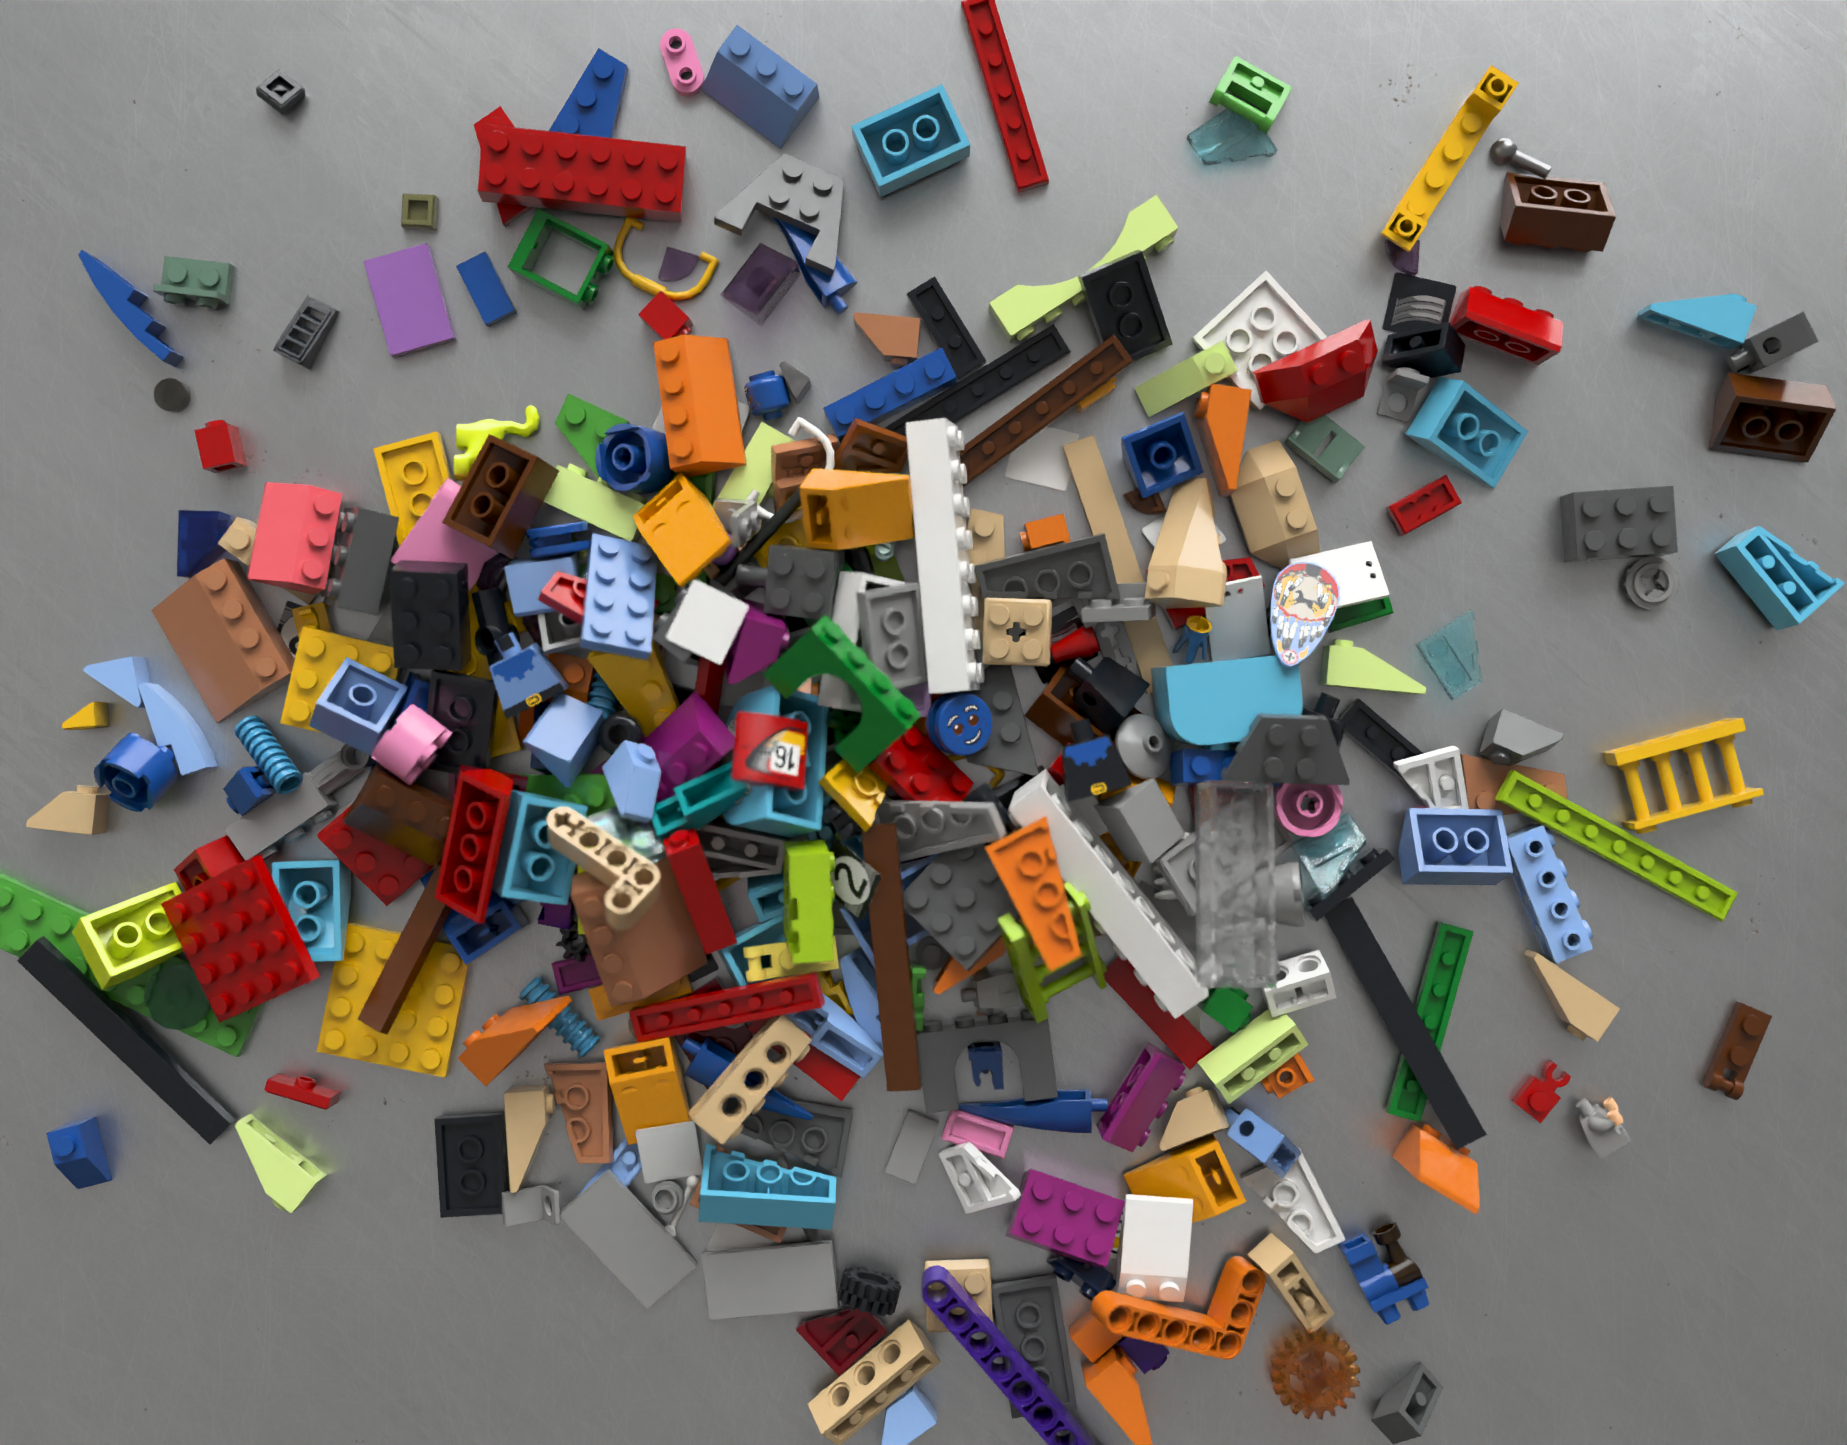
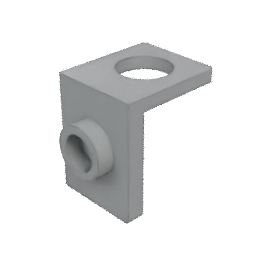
M1397 368L1387 376L1377 414L1406 423L1409 422L1418 390L1428 384L1430 377L1421 375L1418 370L1412 368ZM1400 393L1406 398L1407 404L1403 411L1396 412L1389 407L1388 399L1392 394Z
M545 1185L519 1189L518 1192L510 1193V1191L502 1192L503 1225L512 1226L539 1220L559 1225V1192ZM550 1199H551V1203H552V1212H551V1210H550V1203H549Z

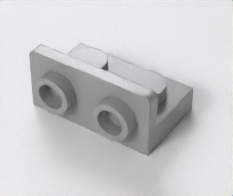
M1147 582L1117 583L1120 599H1088V606L1081 609L1082 622L1141 621L1151 619L1156 615L1155 603L1145 599Z

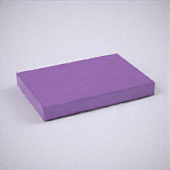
M427 243L364 261L390 356L395 358L456 340L431 249Z

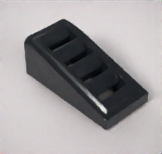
M308 295L280 336L273 351L310 369L339 311ZM313 308L325 314V316L320 320L309 313ZM306 320L318 326L315 331L303 326ZM300 331L310 336L308 342L298 338ZM294 343L303 347L301 353L291 349Z

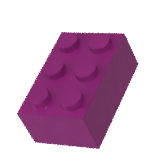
M1034 1169L1025 1171L1019 1189L1021 1196L1016 1199L1005 1236L1096 1268L1107 1267L1125 1201Z

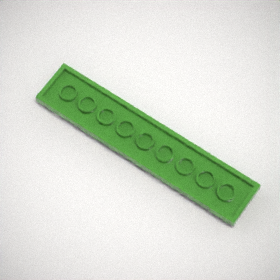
M0 873V949L20 958L37 939L44 936L109 999L235 1057L242 1055L266 1002L219 1023L189 960L179 954L134 978L102 990L72 933L79 919L90 914Z

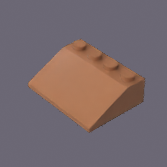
M226 558L219 560L195 574L151 610L216 723H221L290 682L295 658L251 582L247 580V576L238 561Z
M666 851L643 856L659 870V898L637 923L627 930H616L607 923L605 900L611 888L587 871L572 875L571 897L611 1007L644 999L708 964L706 954ZM614 864V865H611V866H612V867H621V866H623V865ZM643 882V883H639L638 885H640V886H647V885H650V884ZM619 906V907H616L615 909L625 910V909H627L628 907Z

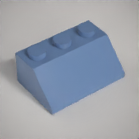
M736 25L718 49L701 89L702 92L779 149H782L819 99L817 83L738 25Z
M1408 808L1406 810L1398 849L1403 884L1496 885L1513 873L1502 810Z

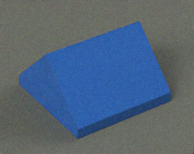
M1183 412L1121 438L1122 458L1143 499L1204 473Z

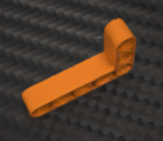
M1234 1256L1226 1262L1207 1314L1113 1291H1103L1097 1294L1092 1301L1091 1311L1095 1318L1114 1334L1230 1360L1235 1358L1243 1347L1265 1288L1266 1277L1263 1271L1246 1258Z

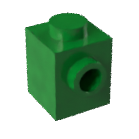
M1213 982L1208 989V997L1197 1004L1203 1012L1232 1033H1235L1238 1028L1242 1030L1252 1017L1251 1010L1253 1006L1246 1001L1249 995L1235 984L1228 988L1221 982Z

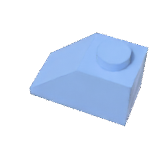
M624 740L602 768L620 816L649 823L653 816L661 770L652 747Z
M916 1383L886 1407L880 1445H908L937 1423L936 1409Z

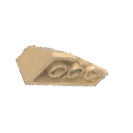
M1188 479L1175 485L1148 566L1145 599L1165 609L1224 606L1227 571L1225 563L1221 560L1219 550L1221 539L1215 529L1214 517L1216 513L1209 479Z

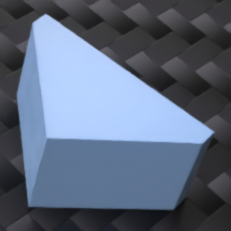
M131 656L86 665L83 669V672L137 708H145L138 685L151 683L146 657Z

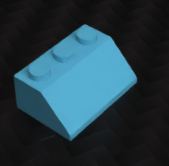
M512 790L491 889L502 897L567 906L572 875H574L576 864L549 844L547 816L555 808L568 807L586 818L587 806L545 795Z

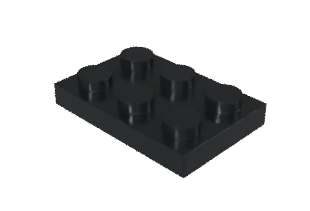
M1135 250L1078 275L1101 344L1115 334L1133 361L1172 345L1171 337L1141 250Z
M446 670L431 671L426 713L453 734L441 749L438 748L436 750L437 757L428 769L459 775L461 765L490 769L499 696L494 680Z
M503 1112L436 1117L434 1121L440 1217L503 1214L502 1192L508 1191Z

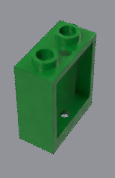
M538 208L508 268L514 275L584 311L587 304L591 305L595 301L599 292L597 285L602 275L606 276L610 272L614 264V257H612L614 252L608 244ZM552 230L598 254L577 295L531 272Z

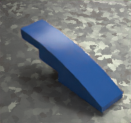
M81 250L78 254L94 286L113 313L163 362L177 367L184 357L158 338L166 327L140 308L148 296L98 258Z

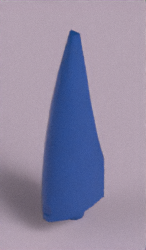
M772 217L789 244L806 284L823 308L831 305L838 315L845 312L848 306L842 299V296L857 284L850 271L837 256L833 276L805 265L806 257L817 236Z
M687 1036L681 1046L682 1049L694 1055L684 1075L709 1088L737 1056L708 1037L700 1044ZM751 1071L745 1077V1085L754 1086L761 1077ZM773 1087L764 1096L766 1101L761 1109L806 1120H812L814 1116Z
M1057 1090L1058 1097L1032 1101L1018 1098L1003 1101L959 1104V1109L987 1119L1016 1126L1059 1132L1091 1133V1112H1108L1107 1098H1091L1090 1090Z

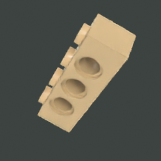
M785 1015L770 1017L688 1112L691 1119L721 1145L727 1139L732 1141L741 1132L744 1119L750 1113L753 1115L758 1112L766 1101L764 1096L772 1087L777 1088L783 1083L788 1075L786 1070L794 1061H801L810 1050L808 1044L812 1039ZM773 1045H782V1055L776 1060H769L767 1058L769 1048ZM751 1071H759L761 1073L759 1082L754 1086L745 1085L746 1075ZM727 1098H738L739 1102L735 1110L731 1112L722 1110V1104Z
M907 1320L880 1344L873 1347L856 1364L848 1368L832 1384L821 1390L807 1404L821 1435L836 1445H842L937 1366L941 1360L926 1333L912 1321Z

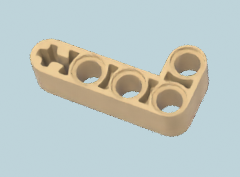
M558 807L547 816L549 844L556 851L611 888L605 900L607 923L616 930L630 929L659 898L660 873L658 868L573 809ZM594 846L595 848L587 849L584 847ZM620 864V865H623V866H621V867H612L611 865ZM644 882L649 883L650 885L640 886L638 884ZM619 906L628 907V908L625 909V910L615 909L616 907H619Z

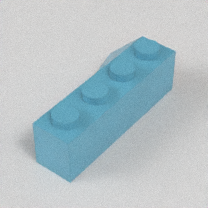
M705 1143L698 1222L832 1230L836 1204V1177L799 1167H794L792 1170L781 1168L777 1165L776 1161L764 1159L763 1163L745 1158V1153L733 1150L731 1154L717 1151V1146Z

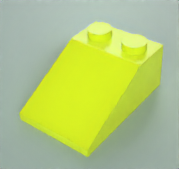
M176 882L79 919L72 933L102 990L134 978L184 951L161 903L182 893Z

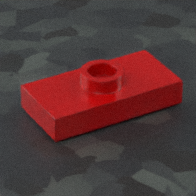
M1444 475L1389 505L1386 509L1401 536H1404L1462 504L1448 476Z
M280 1073L268 1078L264 1088L267 1093L324 1110L338 1103L341 1094L340 1091L317 1085L316 1080L306 1076L294 1078Z

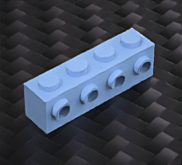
M1530 824L1506 834L1513 868L1511 876L1544 957L1557 964L1593 949L1590 939L1593 937L1591 929L1585 920H1581L1577 908H1580L1579 899L1572 889L1569 890L1565 880L1568 873L1564 863L1556 858L1552 848L1555 846V840L1550 830L1544 828L1543 825Z

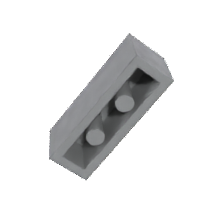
M306 772L302 775L303 781L295 791L288 794L275 793L224 828V830L245 861L260 854L265 861L278 852L276 847L286 840L289 844L304 835V827L312 822L314 825H317L332 815L330 809L338 805L333 795H324L311 780L310 773Z

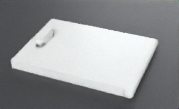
M1372 541L1288 560L1289 565L1306 562L1315 563L1327 569L1335 577L1340 588V600L1337 609L1386 598L1390 595Z
M1261 575L1226 582L1224 606L1204 607L1205 618L1212 624V629L1208 635L1210 662L1253 658L1271 654Z

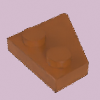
M854 418L834 455L835 466L833 470L868 473L882 472L884 474L898 473L902 470L908 459L907 437Z

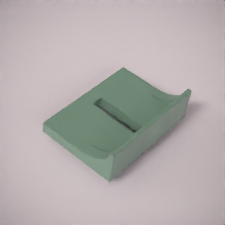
M1326 415L1308 423L1301 421L1284 442L1334 483L1341 480L1343 474L1365 448L1362 443ZM1330 432L1336 435L1318 458L1313 456Z

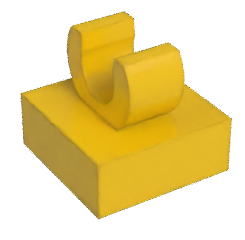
M319 602L292 609L298 638H300L302 626L335 633L328 604Z

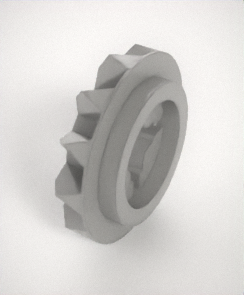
M1658 557L1643 558L1636 561L1627 570L1628 574L1623 585L1628 592L1627 598L1637 604V607L1649 610L1660 609L1667 606L1675 598L1679 587V579L1674 567L1666 560ZM1655 574L1654 583L1660 589H1650L1646 593L1647 584L1640 578H1651Z

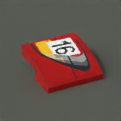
M738 712L736 714L731 780L759 787L772 785L793 791L803 790L808 723L775 715Z

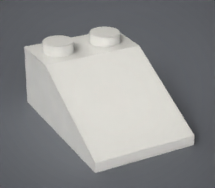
M1126 1194L1115 1265L1117 1293L1145 1300L1184 1302L1188 1279L1193 1199Z

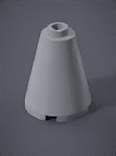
M1290 861L1254 872L1214 901L1215 909H1221L1224 916L1259 921V918L1269 917L1271 923L1292 927L1304 926L1305 911L1300 862Z

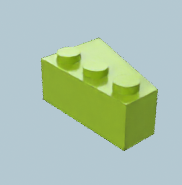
M824 840L784 842L783 934L793 964L834 961L832 902H834L835 894L830 872L835 870L834 852L828 850Z

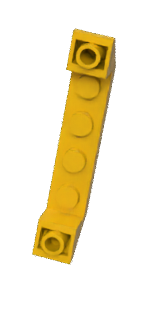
M1490 65L1392 212L1381 232L1382 236L1407 252L1412 249L1427 226V220L1519 82Z

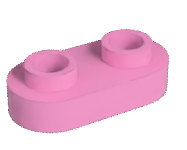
M682 29L668 30L660 40V50L673 87L682 96L691 97L697 95L702 89L705 77L692 39ZM674 41L682 42L681 47L678 49L671 48V44ZM684 72L692 73V77L689 80L681 79Z

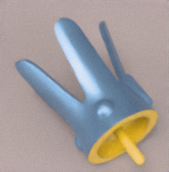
M1203 616L1189 617L1172 653H1177L1186 640L1190 639L1185 659L1186 663L1191 664L1194 661L1199 647H1202V659L1205 661L1207 637L1212 629L1211 622Z

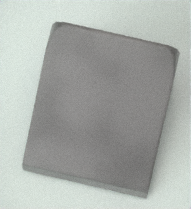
M781 361L779 364L780 369L796 403L799 404L811 387L810 379L787 362Z

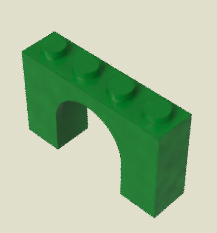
M824 615L763 674L786 699L809 678L821 674L836 676L844 680L855 690L862 705L861 722L834 749L857 773L907 732L921 715L914 704L898 691L890 679L880 672L867 658L864 651L856 647L843 633L840 626L827 615Z

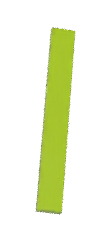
M1509 770L1495 797V800L1718 921H1724L1738 895V892L1514 770Z

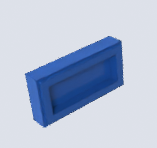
M485 251L456 266L487 327L517 313L489 255Z

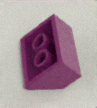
M745 598L740 599L749 608L727 652L725 664L727 683L736 684L776 662L779 651L783 653L786 651L790 633L787 632V626L784 624L785 619L782 618V615L764 613L763 603Z
M694 692L644 739L643 744L652 747L661 770L655 804L676 795L675 787L706 774L734 749L735 736L697 692Z
M1147 1042L1110 1101L1108 1112H1104L1096 1124L1101 1138L1130 1152H1134L1137 1145L1142 1147L1150 1135L1151 1130L1148 1129L1154 1118L1159 1119L1168 1106L1166 1101L1172 1089L1177 1091L1185 1079L1186 1074L1183 1073L1185 1066L1182 1062Z

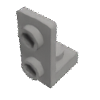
M718 498L714 501V510L726 532L731 535L732 548H740L759 532L761 528V513L757 511V501Z

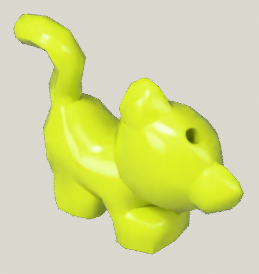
M532 405L525 408L526 423L523 425L513 421H497L493 419L480 420L470 424H457L456 446L459 451H464L465 454L455 455L454 457L455 480H465L489 434L502 440L505 434L528 437L538 430L540 416L537 408Z

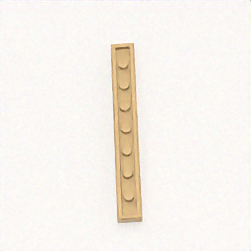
M1092 435L1063 445L1062 448L1091 533L1096 535L1105 532L1117 583L1144 582L1095 436ZM1156 615L1149 620L1122 621L1136 657V665L1140 677L1150 684L1145 692L1146 694L1153 693L1151 668L1173 666Z

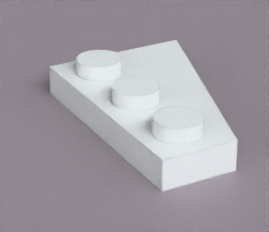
M1301 1153L1283 1179L1265 1165L1240 1175L1241 1179L1262 1198L1270 1209H1273L1287 1223V1226L1315 1254L1346 1240L1303 1153Z

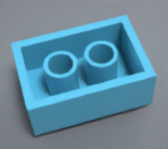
M943 84L851 126L854 142L880 198L970 157V143Z

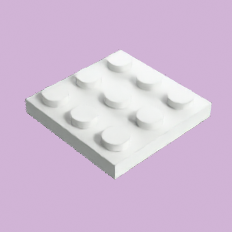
M1265 271L1192 338V341L1201 351L1222 340L1224 341L1239 371L1227 377V379L1234 387L1252 390L1250 404L1259 412L1266 404L1260 401L1252 372L1327 338V336L1275 279Z

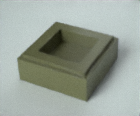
M403 194L401 227L409 230L437 231L438 197L436 195Z

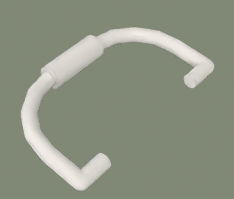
M797 418L788 433L795 437L800 428L815 436L822 443L826 452L827 464L825 469L833 470L835 458L829 438L803 418ZM753 489L747 500L756 501L760 493ZM757 505V511L761 513L763 519L769 520L774 515ZM802 507L794 512L785 523H792L803 518Z

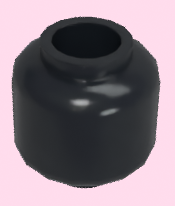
M617 713L604 719L599 727L598 738L602 748L612 755L624 740L643 744L645 732L643 725L637 718L629 714Z

